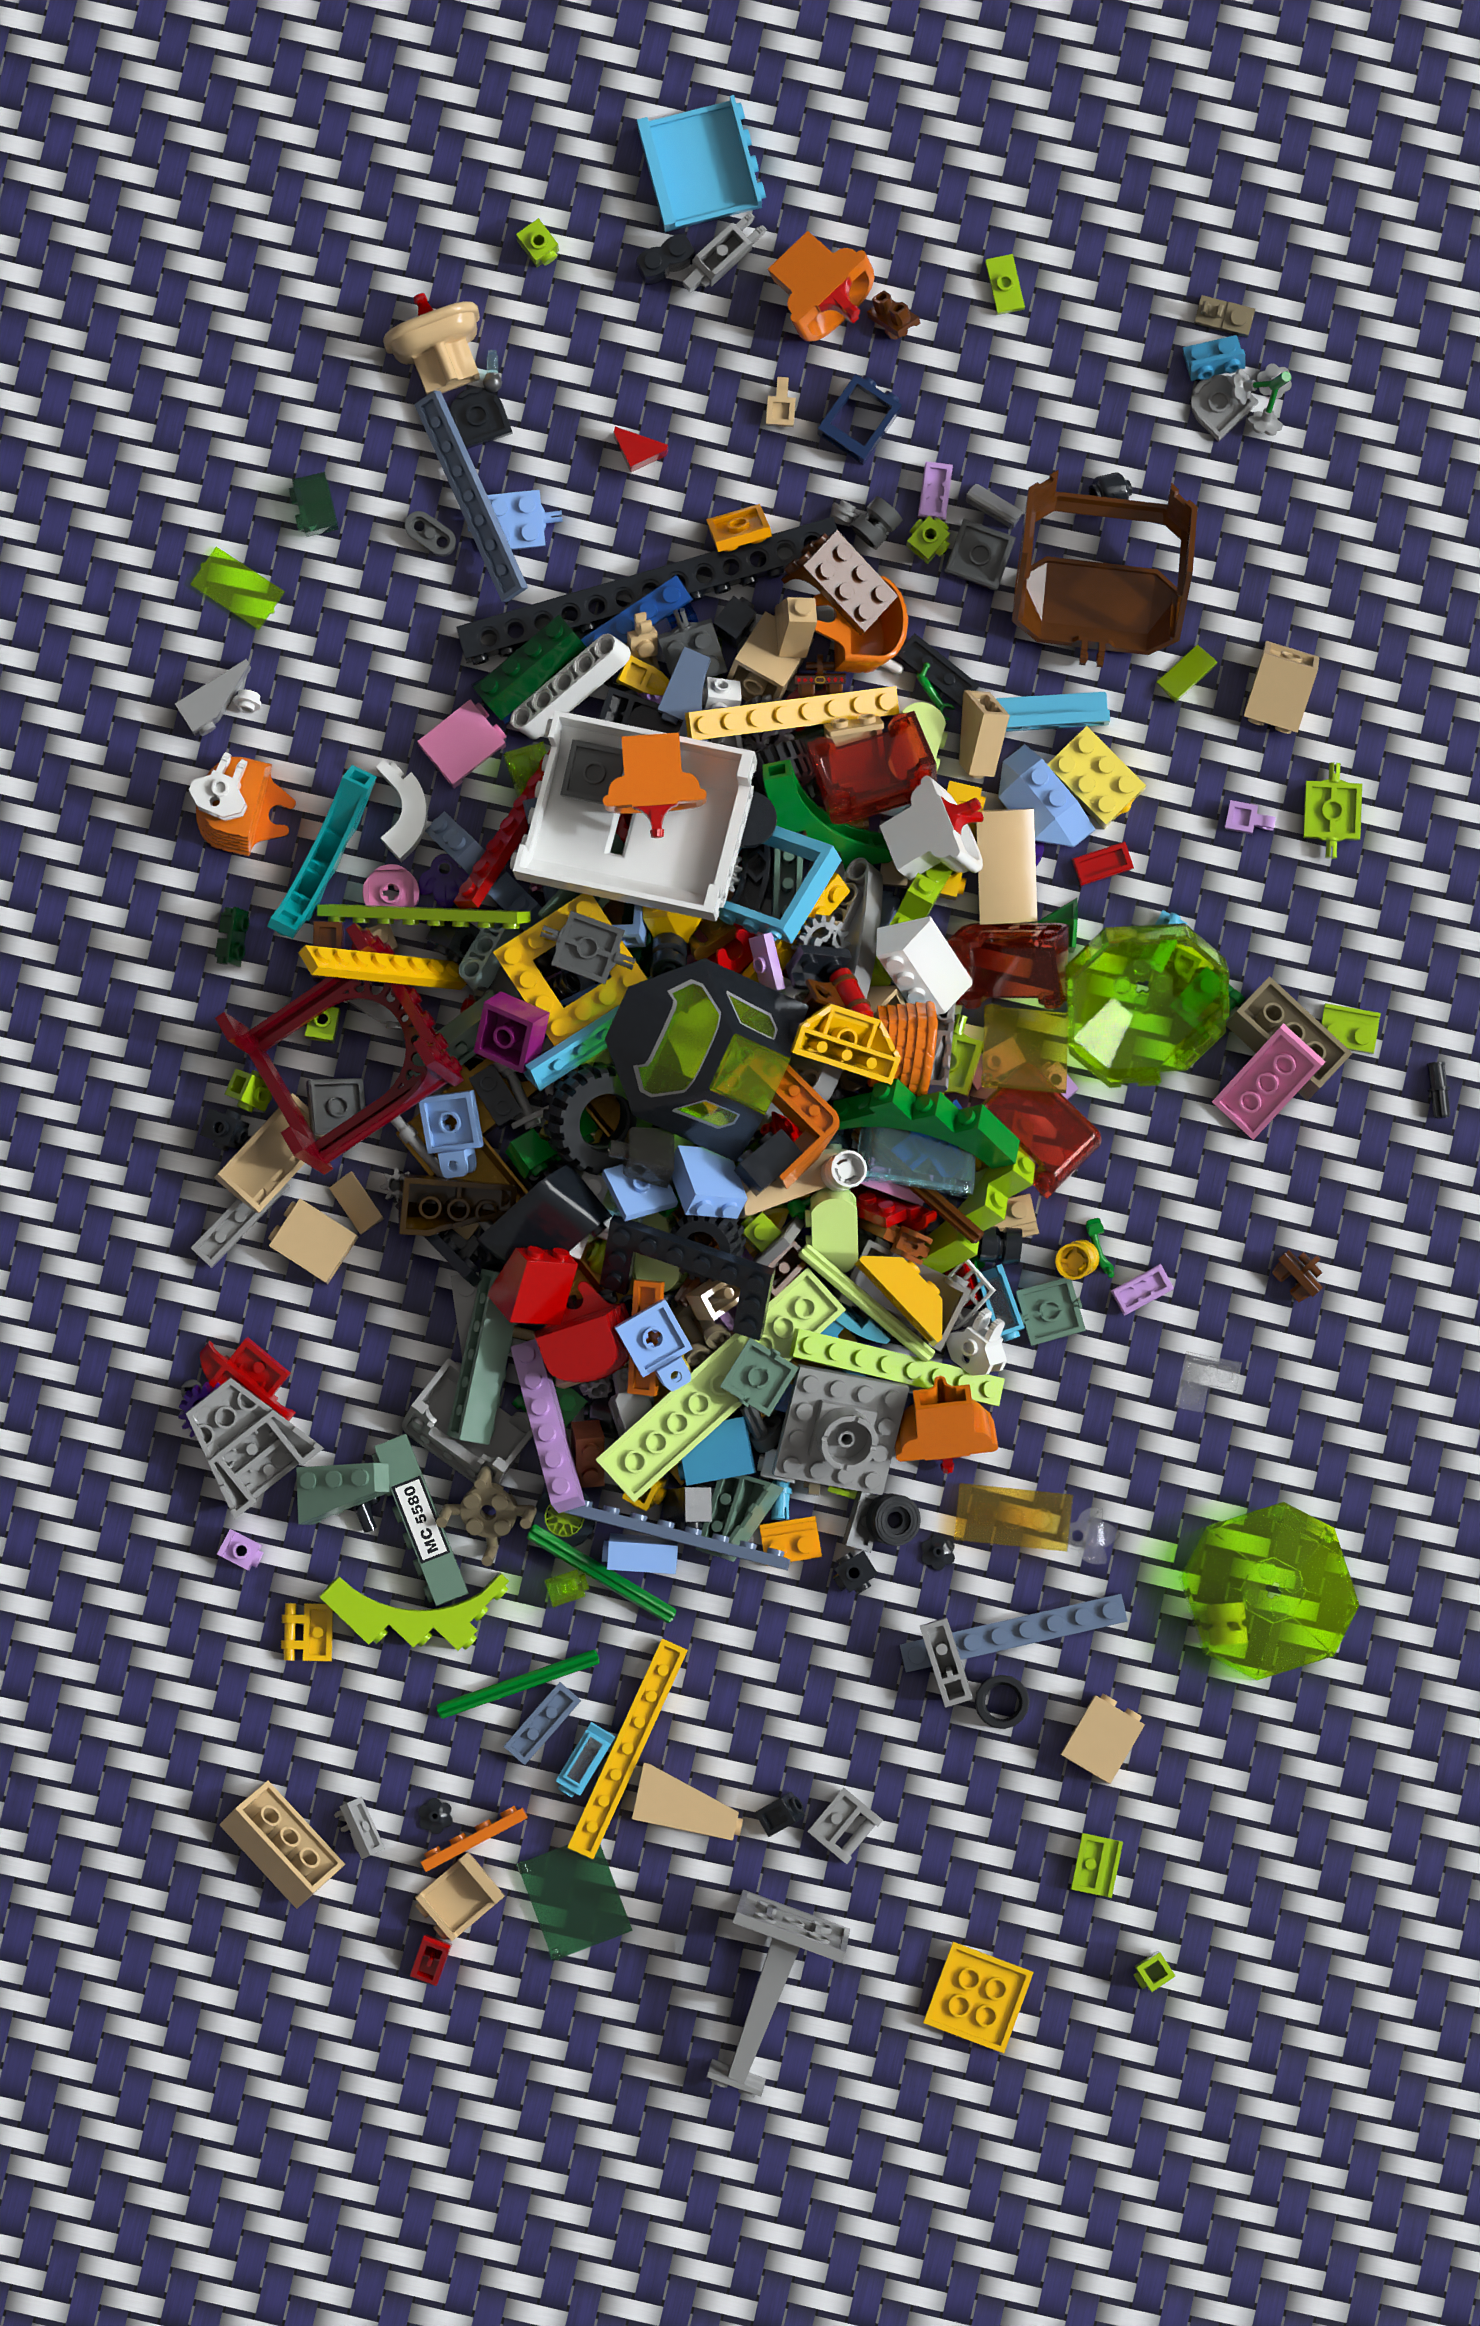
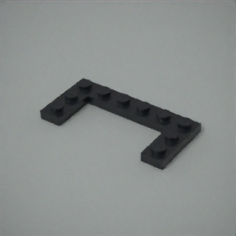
M613 1215L609 1225L600 1287L626 1295L630 1289L636 1253L741 1288L733 1332L760 1341L764 1332L775 1274L774 1268L633 1220L624 1221L623 1217Z

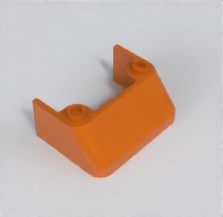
M759 1047L753 1051L713 1090V1092L726 1098L732 1095L742 1104H753L761 1096L765 1095L802 1132L794 1143L803 1154L779 1176L782 1185L786 1189L818 1160L840 1125L837 1112L785 1060L767 1047ZM706 1101L703 1102L709 1113L714 1112L719 1107Z

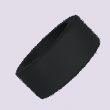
M997 1675L990 1677L980 1685L976 1692L975 1707L977 1714L984 1723L993 1728L1006 1729L1016 1726L1024 1719L1029 1709L1030 1700L1026 1688L1019 1680L1012 1676ZM995 1686H1009L1018 1695V1709L1009 1718H995L986 1708V1695Z

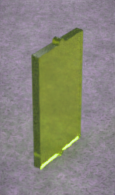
M217 546L207 561L201 563L200 571L190 584L258 630L261 629L269 615L275 613L274 608L285 593V591Z

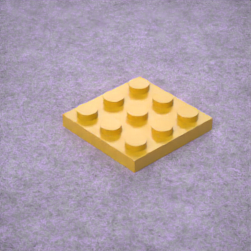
M952 1942L923 2023L1004 2053L1034 1972Z

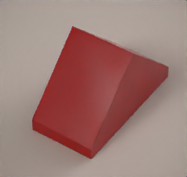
M615 426L613 431L614 439L630 472L667 456V444Z
M425 1934L410 1976L437 1986L452 1944Z

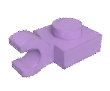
M1230 800L1225 829L1253 834L1254 827L1273 831L1276 817L1257 814L1258 805Z

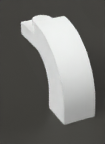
M382 760L376 766V769L399 794L402 800V812L397 823L381 837V841L402 862L415 850L424 835L428 817L427 804L420 783L412 772L402 779L401 776L404 773L394 762L388 764L385 760Z

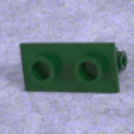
M225 907L224 912H221L218 932L227 934V938H217L214 956L217 958L216 963L228 965L229 963L241 967L242 959L245 956L244 943L246 931L249 928L248 911L238 907Z

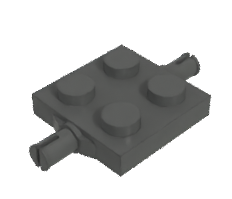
M679 608L682 619L678 609L673 611L678 626L671 631L657 635L670 677H672L684 647L711 658L704 681L705 686L707 677L728 672L712 620L710 618L700 622H688L685 609Z
M570 911L566 925L560 931L545 925L542 929L553 935L541 932L540 937L556 942V952L551 963L552 966L604 985L610 971L616 964L630 970L634 966L623 960L634 964L636 958L620 953V943L625 932L623 929Z

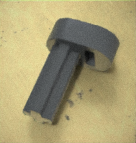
M742 1404L739 1409L751 1431L749 1438L755 1451L764 1453L772 1450L779 1443L783 1427L780 1417L770 1415L762 1419L758 1410L750 1405L746 1407Z

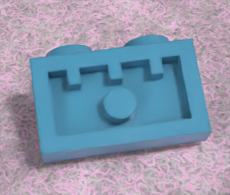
M1237 335L1183 347V356L1191 381L1198 379L1206 380L1215 375L1235 373L1237 369H1245V352L1240 347Z

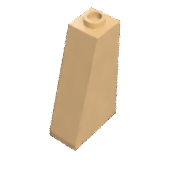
M838 1153L821 1154L818 1160L788 1189L782 1185L780 1178H778L758 1196H755L741 1180L748 1199L738 1219L746 1218L826 1188L821 1177L822 1165L825 1160ZM739 1161L738 1163L734 1162L736 1167L740 1164Z
M643 1764L632 1816L633 1820L733 1840L734 1835L740 1836L743 1819L738 1818V1811L651 1764Z

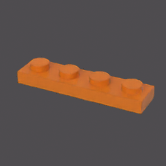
M644 1279L634 1280L632 1316L664 1298L665 1282ZM652 1330L649 1331L646 1342H652L654 1345L658 1344L657 1338L661 1336L659 1331L657 1333H654ZM629 1355L627 1393L646 1396L658 1395L659 1379L655 1372L642 1377Z
M513 1806L500 1813L502 1819L492 1824L490 1819L475 1826L476 1833L466 1837L465 1833H462L449 1840L451 1843L450 1847L441 1851L440 1847L437 1846L424 1853L426 1859L421 1861L425 1872L527 1819L528 1816L523 1808L517 1810Z

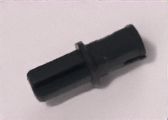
M1445 1062L1428 1063L1430 1081L1428 1092L1431 1093L1433 1116L1437 1119L1447 1118L1450 1116L1448 1098L1450 1087L1447 1086Z

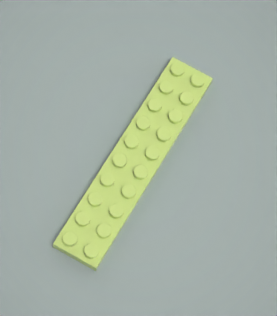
M807 1268L769 1302L763 1335L760 1341H755L768 1349L774 1348L781 1353L780 1356L791 1361L794 1357H790L789 1353L795 1328L821 1333L846 1309L812 1271ZM737 1333L731 1336L691 1373V1381L668 1393L596 1459L598 1464L633 1502L641 1497L742 1405V1403L738 1402L739 1399L720 1388L750 1339L749 1337Z

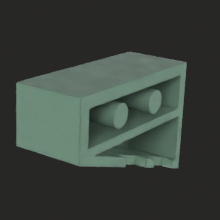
M387 1463L296 1467L298 1524L300 1525L317 1524L323 1519L344 1512L346 1509L389 1493V1465Z
M747 1475L718 1480L712 1496V1522H704L701 1536L712 1538L714 1533L729 1537L728 1543L739 1545L740 1540L748 1542L784 1488ZM696 1547L698 1551L734 1562L736 1557Z

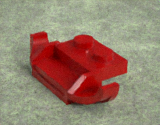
M863 1184L850 1188V1191L856 1197L857 1217L884 1228L897 1224L918 1232L937 1219V1211H930L919 1204H911L874 1188L868 1190Z
M249 1337L244 1339L231 1357L227 1355L222 1356L214 1348L211 1341H208L201 1350V1366L209 1380V1384L213 1388L217 1383L221 1385L231 1377L286 1420L290 1421L295 1415V1411L281 1405L277 1401L279 1398L275 1396V1393L290 1376L291 1372Z

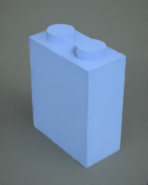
M678 1145L668 1164V1168L685 1215L737 1219L748 1198L740 1177L734 1172L736 1168L734 1161L704 1147Z
M610 1533L609 1541L604 1540L602 1562H607V1570L676 1574L678 1542L655 1536Z

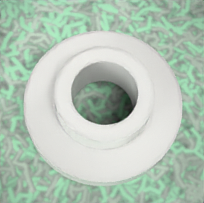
M243 689L239 690L238 695L234 696L233 703L241 712L253 713L261 708L260 695L254 691Z

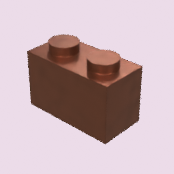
M600 1421L571 1422V1451L581 1488L604 1486V1469L596 1461L604 1452V1434Z

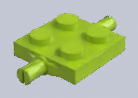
M1335 762L1329 763V779L1305 782L1303 838L1325 841V858L1328 859L1330 857L1331 859L1337 858V842L1343 840L1359 841L1361 834L1363 784L1348 783L1340 780L1341 763L1337 762L1335 764V773Z
M956 1014L953 1027L948 1089L942 1094L956 1093L968 1097L984 1042L969 1038L963 1033L968 1017L961 1016L960 1014Z

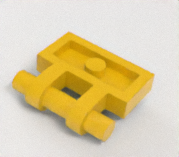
M285 1603V1615H282L284 1640H281V1649H284L283 1660L295 1661V1649H303V1661H332L333 1610L327 1604H304V1615H296V1603ZM296 1624H304L303 1641H295Z

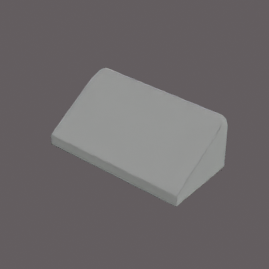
M975 484L966 495L967 503L1010 529L1015 527L1022 516V510L979 484Z

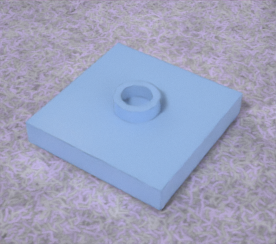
M656 1156L603 1170L602 1177L624 1221L677 1207L678 1200Z

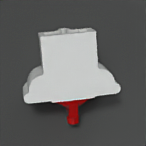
M924 776L921 779V784L913 791L911 796L912 805L879 825L896 869L909 880L915 878L917 873L922 874L940 862L958 873H965L967 871L978 873L983 868V860L968 824L983 822V814L978 812L982 808L981 803L977 798H973L958 805L953 797L930 776Z

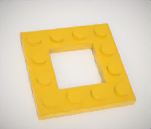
M582 893L493 951L524 1001L550 1012L546 1034L554 1046L619 1006L629 986L648 980L636 961L633 964L623 960L634 965L632 970L616 964L610 971L611 978L606 981L605 985H598L563 1008L536 967L533 960L556 946V942L540 937L541 932L553 935L542 930L544 925L560 931L566 925L570 911L612 925L593 895ZM621 940L620 953L633 958Z

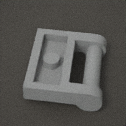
M843 1787L807 1832L848 1864L852 1859L851 1854L875 1825L878 1827L882 1823L883 1819ZM861 1812L867 1818L841 1849L835 1843Z

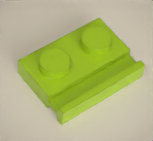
M1325 1003L1321 1024L1349 1050L1374 1054L1381 1013Z
M1082 1833L1071 1889L1112 1898L1123 1841Z

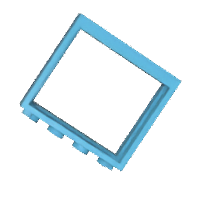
M776 826L773 835L763 844L815 862L782 918L779 920L726 901L723 908L719 907L718 911L719 918L729 925L736 923L754 934L757 932L763 934L772 932L774 941L780 939L792 944L842 860L833 845Z

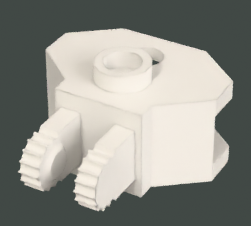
M227 752L222 756L216 771L213 770L211 775L193 779L189 788V792L200 811L224 821L243 817L248 807L239 791L241 788L240 780L248 761L241 759L236 766L233 777H229L224 774L231 761V754ZM215 800L220 801L219 805L212 806Z
M988 1308L978 1313L972 1326L950 1333L946 1340L951 1360L971 1376L987 1375L993 1371H1001L1007 1362L1001 1344L1003 1338L1000 1337L1005 1322L997 1318L988 1327L992 1312ZM964 1355L970 1360L969 1363L964 1360Z

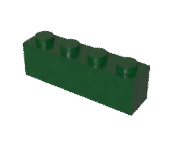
M558 615L490 674L471 685L498 718L503 720L587 647L562 617Z

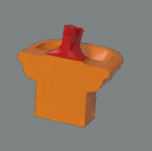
M809 231L799 238L768 268L774 282L789 295L787 305L791 313L790 319L799 336L805 341H817L826 337L846 318L851 323H855L859 319L858 315L860 314L858 307L868 296L875 279L873 267L865 251L860 250L856 252L850 248H842L833 253Z
M679 733L621 736L624 775L611 782L608 795L603 798L604 809L610 813L617 814L643 813L650 821L652 830H650L651 838L664 837L662 824L667 812L702 806L707 800L706 791L700 788L699 782L694 775L682 771Z
M937 1376L934 1379L933 1387L913 1390L914 1403L903 1412L895 1443V1454L898 1461L942 1460L940 1464L941 1471L949 1474L954 1470L953 1459L970 1456V1454L994 1452L998 1449L994 1420L990 1412L976 1400L972 1399L970 1384L951 1386L947 1384L944 1376Z

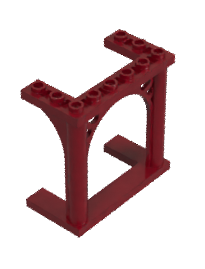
M354 923L346 928L352 939L351 950L395 955L391 946L387 942L383 943L378 935L373 936L367 927L363 929ZM327 977L252 1029H249L225 1012L215 1018L227 1040L249 1054L290 1127L282 1131L281 1135L293 1156L324 1175L334 1169L330 1163L331 1161L448 1082L453 1086H457L464 1081L459 1072L462 1070L460 1063L455 1056L452 1055L450 1057L446 1048L449 1045L441 1033L437 1034L434 1030L433 1025L436 1023L427 1010L423 1011L419 1003L422 1002V999L413 987L410 989L406 984L385 982L383 990L379 994L374 995L371 989L373 981ZM364 981V991L357 992L356 988L363 986L361 983ZM390 991L392 997L395 998V1000L392 1002H389L387 999V995L390 993ZM354 999L370 1000L379 1003L394 1014L402 1027L406 1046L402 1070L395 1083L383 1096L317 1140L266 1051L338 1003ZM408 1015V1020L403 1022V1016ZM416 1036H419V1038H417V1041L413 1043V1039ZM416 1053L420 1055L425 1066H417L413 1063V1056ZM411 1070L420 1074L417 1077L413 1074L412 1078L408 1080V1073Z

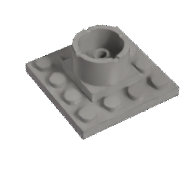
M798 1364L797 1367L799 1369L795 1374L772 1474L774 1476L883 1495L909 1386L892 1381Z

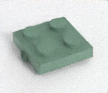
M1061 1278L1015 1292L1021 1310L1020 1316L1023 1325L1025 1324L1031 1346L1086 1331L1080 1311L1082 1308L1081 1300L1079 1297H1076L1071 1279Z
M750 1338L720 1388L739 1399L738 1402L746 1407L750 1405L769 1417L799 1367L780 1356L781 1353L774 1348L768 1349Z

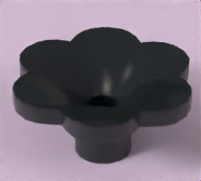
M934 1535L931 1540H926L922 1543L921 1549L924 1552L922 1562L926 1565H932L935 1570H942L945 1565H950L955 1560L953 1554L954 1543L951 1540H945L942 1535ZM939 1549L941 1551V1554L937 1555L936 1550Z
M432 1798L428 1801L427 1805L420 1806L418 1813L421 1817V1828L424 1830L430 1829L434 1834H440L444 1828L451 1826L453 1818L450 1815L452 1810L450 1804L446 1802L441 1803L439 1799ZM433 1814L438 1815L437 1819L433 1818Z

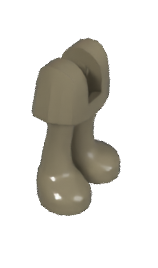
M674 1299L671 1300V1311L693 1348L684 1354L689 1366H699L715 1352L713 1349L717 1350L731 1337L730 1332L723 1324H717L715 1321L698 1320L704 1330L703 1337L693 1322L697 1317L690 1304L687 1307H683Z

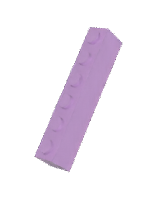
M533 1339L511 1346L551 1505L558 1513L584 1506L585 1501L553 1378L544 1364L537 1341Z

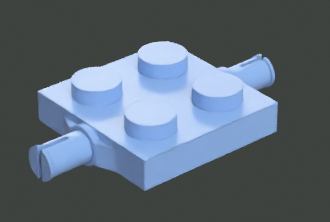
M540 490L487 495L511 550L545 547L544 532L546 523L563 522L562 517H556L562 516V510L545 512L541 505Z

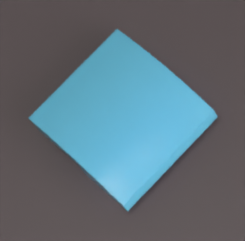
M841 1302L842 1306L846 1309L836 1319L841 1325L871 1341L884 1344L890 1341L891 1334L869 1315L863 1319L854 1309Z

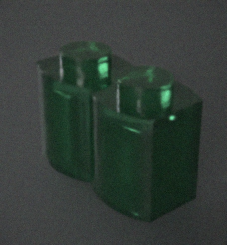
M325 472L292 479L293 487L289 488L292 504H298L300 514L295 515L298 530H304L306 537L339 530Z

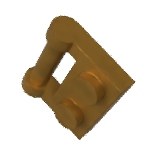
M719 917L717 921L701 919L694 933L700 929L708 940L704 943L699 942L695 935L692 934L687 945L691 948L692 956L699 961L708 958L719 948L734 940L737 929L734 925L723 922Z

